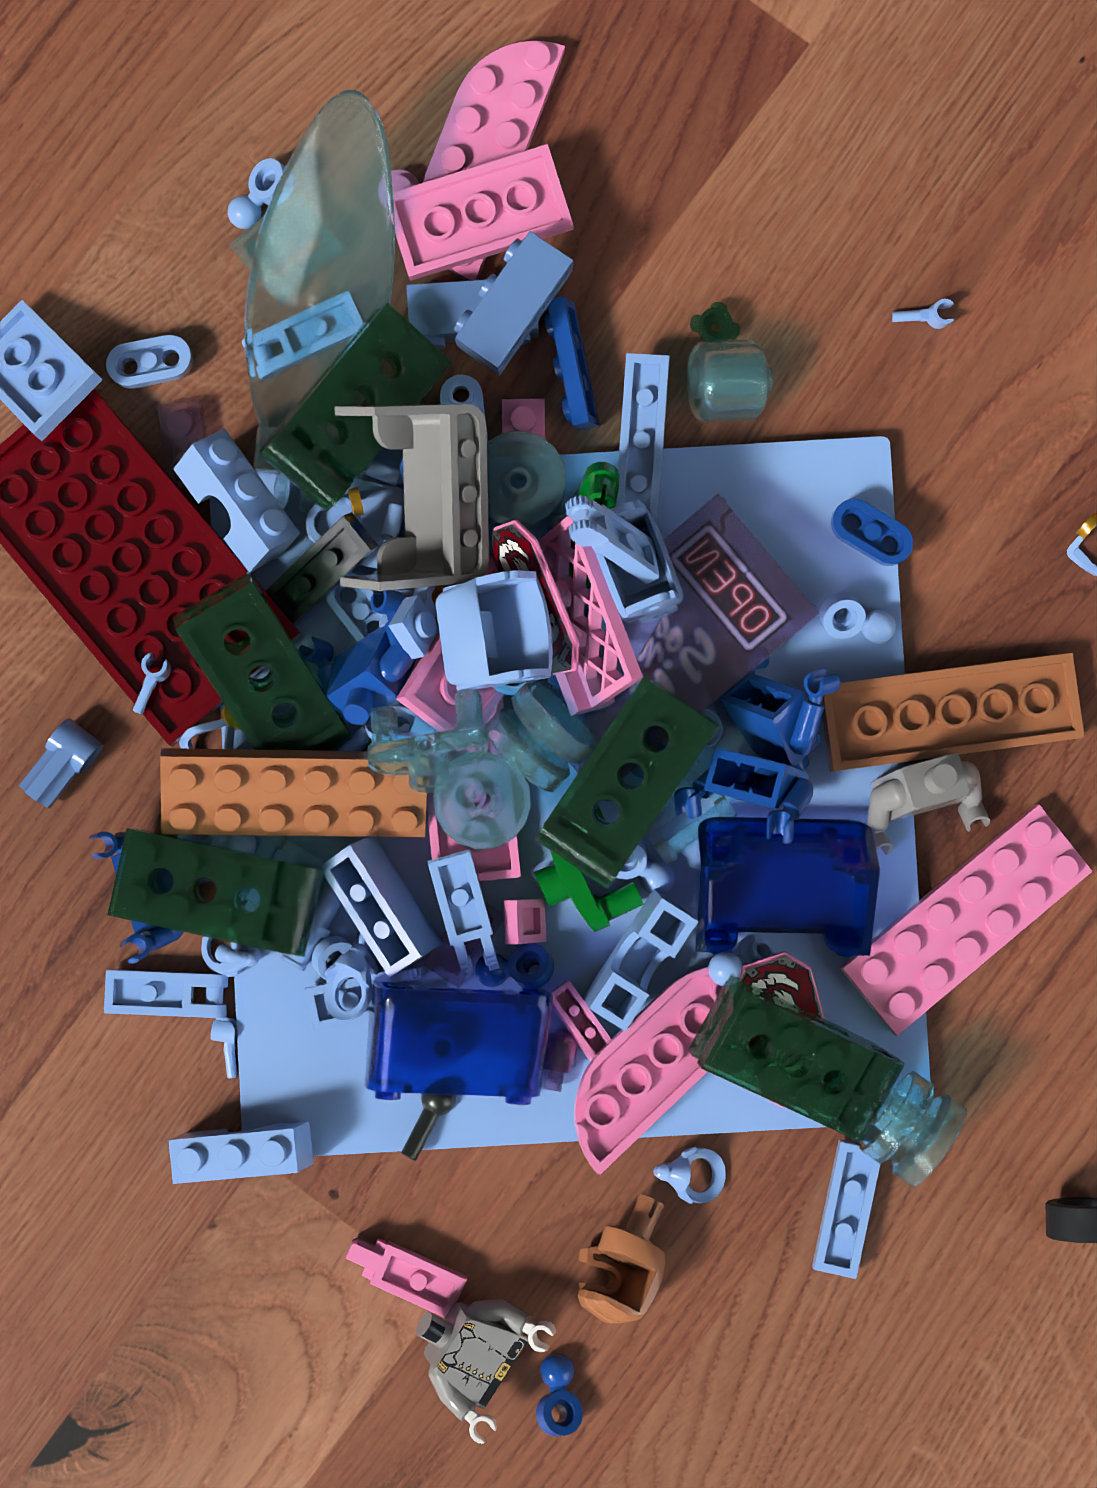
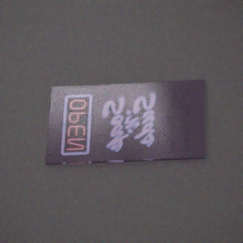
M719 494L715 495L663 540L683 591V600L678 605V610L666 617L642 623L639 620L627 623L622 620L643 675L642 679L615 696V702L608 707L572 717L556 675L551 674L550 678L536 680L527 691L515 695L588 785L591 793L596 795L597 798L602 797L820 614L817 611L816 605L810 603L727 505L726 499ZM588 604L584 607L585 617L589 611ZM600 644L599 657L604 660L605 647ZM617 657L616 670L619 671L621 674L625 675L619 658Z

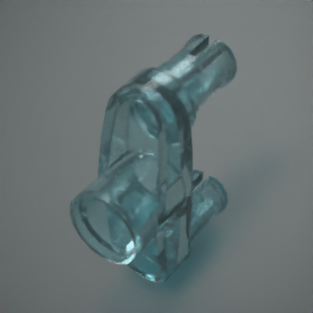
M471 689L462 690L455 694L456 727L453 730L399 740L398 713L395 712V709L390 706H379L372 709L370 713L372 743L367 748L369 768L387 775H409L410 788L418 792L432 793L444 790L450 784V768L463 765L483 756L489 748L488 730L483 726L482 696L478 691Z

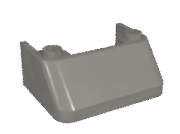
M472 404L335 406V416H372L373 433L377 442L386 449H403L405 537L390 538L381 545L377 554V574L340 577V586L386 591L461 584L484 576L489 566L487 429L483 412Z

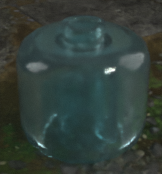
M754 340L701 341L695 344L689 354L686 371L688 403L695 418L700 422L752 421L762 414L773 385L772 371L768 367V361L762 347Z

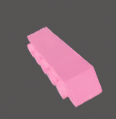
M570 980L565 981L544 998L591 1062L593 1057L611 1038Z

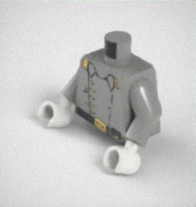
M503 1299L474 1301L470 1305L457 1302L453 1304L444 1319L431 1312L425 1313L416 1328L417 1336L429 1342L425 1348L424 1355L430 1363L428 1375L439 1399L461 1422L467 1420L470 1423L469 1432L471 1438L481 1444L486 1443V1440L478 1434L476 1430L477 1423L479 1421H486L496 1431L497 1422L489 1414L479 1415L476 1411L477 1406L485 1409L527 1342H529L531 1348L538 1352H545L549 1349L550 1346L547 1343L541 1342L538 1339L537 1330H544L552 1336L556 1334V1328L550 1321L544 1320L534 1323L531 1321V1315Z

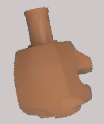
M638 1195L637 1203L625 1229L605 1226L598 1246L580 1249V1262L601 1268L609 1275L608 1284L604 1287L582 1282L578 1284L580 1305L602 1322L624 1323L640 1320L647 1312L660 1288L665 1268V1253L653 1245L649 1239L659 1215L664 1209V1205L659 1201L654 1203L655 1199L649 1196Z

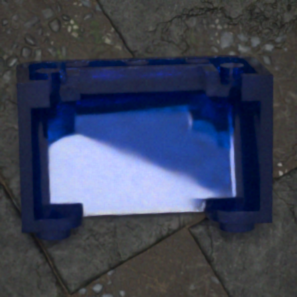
M710 817L699 823L695 918L698 920V923L695 926L694 933L695 952L717 954L731 950L737 945L738 932L823 934L826 946L839 956H870L880 866L873 832L868 825L850 819L798 818L794 821L793 840L790 843H783V834L780 833L773 834L770 839L766 838L767 818Z
M372 981L365 1071L366 1089L375 1091V1098L382 1100H400L401 1093L502 1096L505 1097V1103L531 1104L532 1097H538L541 1093L552 1015L553 994L543 988L533 990L522 988L519 994L513 989L418 987L412 984H408L407 989H405V986L393 985V982Z

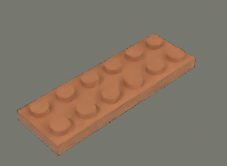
M1073 653L840 683L837 692L824 695L821 702L825 705L822 718L830 772L938 758L954 753L960 755L1085 738Z
M161 748V834L425 837L428 752Z

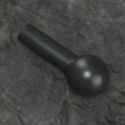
M435 1081L424 1088L421 1095L424 1109L401 1151L402 1155L416 1161L438 1117L449 1113L453 1109L456 1096L449 1084Z

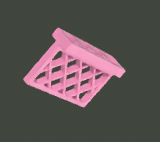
M568 515L538 542L554 581L561 579L568 585V593L566 596L561 597L580 643L578 670L556 675L572 717L608 707L615 702V696L642 679L643 675L595 550L592 546L581 547L576 542L575 550L571 548L569 527L574 521ZM569 561L574 564L573 578L569 576ZM587 575L591 583V590L586 588ZM584 603L589 605L588 619L584 616ZM602 615L606 623V632L601 629ZM600 644L605 647L604 660L599 657ZM617 657L619 658L625 675L621 674L619 671L616 670Z

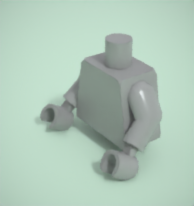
M958 753L900 768L871 782L873 790L870 794L867 826L869 828L859 838L871 859L874 858V854L879 848L882 849L885 855H888L893 850V844L883 830L888 828L889 822L959 802L962 803L958 807V812L968 832L971 831L970 825L978 819H981L984 826L987 827L990 824V818L981 801L983 797L979 770L973 763L961 761Z

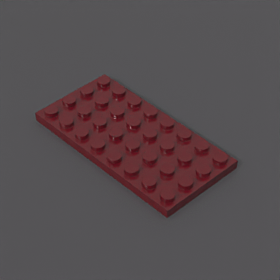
M95 388L43 441L37 438L23 424L0 444V544L134 704L137 701L146 677L141 667L144 656L148 653L155 655L154 662L150 667V672L152 673L160 671L165 659H167L170 663L171 673L166 680L157 682L143 715L169 746H175L187 729L197 726L303 635L268 595L257 579L246 570L229 546Z

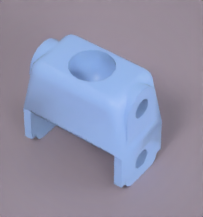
M639 499L611 508L610 510L616 513V515H619L653 539L659 570V578L645 584L632 574L625 573L620 566L605 556L596 553L621 619L627 623L638 620L646 623L674 613L678 610V605L683 600V591L657 524L646 506Z
M504 571L443 588V593L439 594L436 598V612L445 676L447 681L456 685L457 691L483 689L510 683H525L551 677L553 656L551 624L547 603L536 571Z

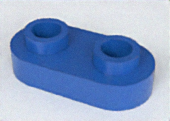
M846 500L832 514L831 528L834 535L845 544L881 565H897L904 561L912 551L913 538L909 529L863 500ZM849 515L857 517L860 523L859 528L856 530L848 529L845 525V518ZM889 537L895 541L896 549L894 552H887L883 549V538Z

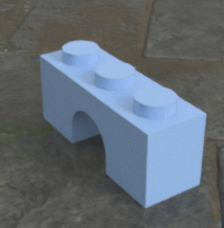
M225 428L193 443L175 466L174 471L198 504L213 496L223 503L231 520L230 531L224 540L249 573L280 557L300 534Z
M654 889L583 995L588 1008L626 1032L649 997L647 988L654 972L666 957L670 955L675 958L698 923V920L689 911Z
M309 1121L268 1124L261 1128L238 1132H228L227 1128L186 1132L168 1140L173 1184L298 1173L314 1164Z

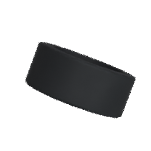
M1057 1198L1048 1200L1045 1203L1046 1236L1048 1238L1064 1242L1097 1243V1198Z

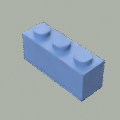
M529 231L523 241L517 238L511 244L503 258L507 262L506 266L498 277L495 274H491L478 294L482 297L480 303L473 312L467 309L454 327V331L458 333L455 337L457 348L498 376L503 372L573 272L572 259L531 231Z
M486 280L407 285L409 334L412 345H420L422 350H440L446 347L445 343L456 342L455 337L458 333L454 331V327L467 309L473 312L480 303L482 297L478 294ZM538 322L521 345L530 343V338L539 337Z
M366 837L349 845L319 866L389 978L444 944L376 837Z

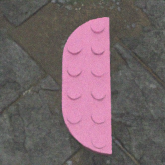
M546 41L519 42L502 47L479 61L466 75L456 93L423 183L527 151L564 56L565 46ZM486 257L450 268L449 270L464 281L478 280Z
M708 967L687 973L667 986L635 1016L626 1032L623 1030L619 1031L593 1057L584 1071L575 1097L574 1122L579 1145L590 1166L597 1174L601 1175L741 1040L728 995L732 986L716 984L709 975Z

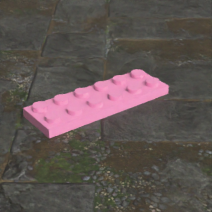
M1039 804L1033 805L839 968L890 1032L898 1036L1081 882L1092 870Z

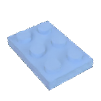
M21 300L0 321V400L37 438L43 441L103 379L27 303Z

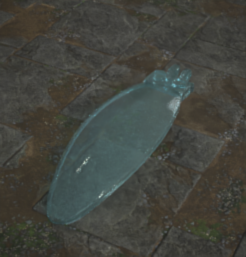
M346 90L331 98L305 130L286 164L270 199L257 237L250 266L245 303L244 335L250 392L259 423L253 468L255 471L277 474L273 496L283 509L288 502L289 482L293 471L269 450H266L264 445L283 426L291 436L310 452L313 450L321 455L320 461L341 479L345 446L344 437L356 416H335V406H361L378 361L389 315L394 277L395 214L388 144L381 118L365 95L356 90ZM302 481L298 503L301 512L308 513L314 504L315 491L304 481Z

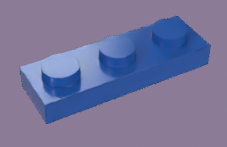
M564 296L554 298L548 306L549 313L545 314V325L549 337L555 339L558 355L553 357V363L558 379L564 381L566 396L562 397L564 415L568 422H572L574 427L585 431L600 427L575 303Z

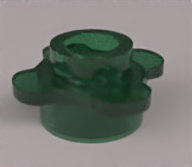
M722 302L713 303L702 315H694L690 321V329L699 334L703 340L704 350L710 353L717 352L722 343L728 339L735 340L740 334L739 324L733 322L731 315L727 311V306ZM717 324L719 330L713 331L711 325Z

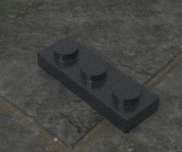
M350 512L342 516L266 592L291 622L296 624L340 583V577H347L379 545L354 514Z

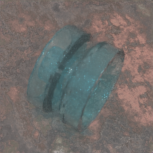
M524 431L502 433L487 442L488 522L497 527L517 519L532 533L550 524L562 509L566 495L564 463L555 447L541 436ZM514 477L519 481L526 478L527 482L523 488L517 489L511 485L510 480Z
M530 681L526 682L512 696L514 710L500 709L485 725V731L493 746L517 772L532 784L544 791L553 793L571 774L568 762L580 765L598 745L595 737L578 715L571 717L566 703L541 684Z
M490 752L468 753L451 762L440 775L433 795L435 815L443 831L458 844L473 849L497 848L513 840L526 825L531 810L530 787L521 770L506 757ZM480 792H485L491 797L490 806L484 810L477 808L474 804V799L477 798L476 795Z
M915 1071L907 1074L882 1102L868 1124L859 1146L862 1152L879 1164L893 1158L891 1171L912 1187L920 1184L941 1162L958 1136L967 1114V1108L947 1094L933 1099L934 1085Z

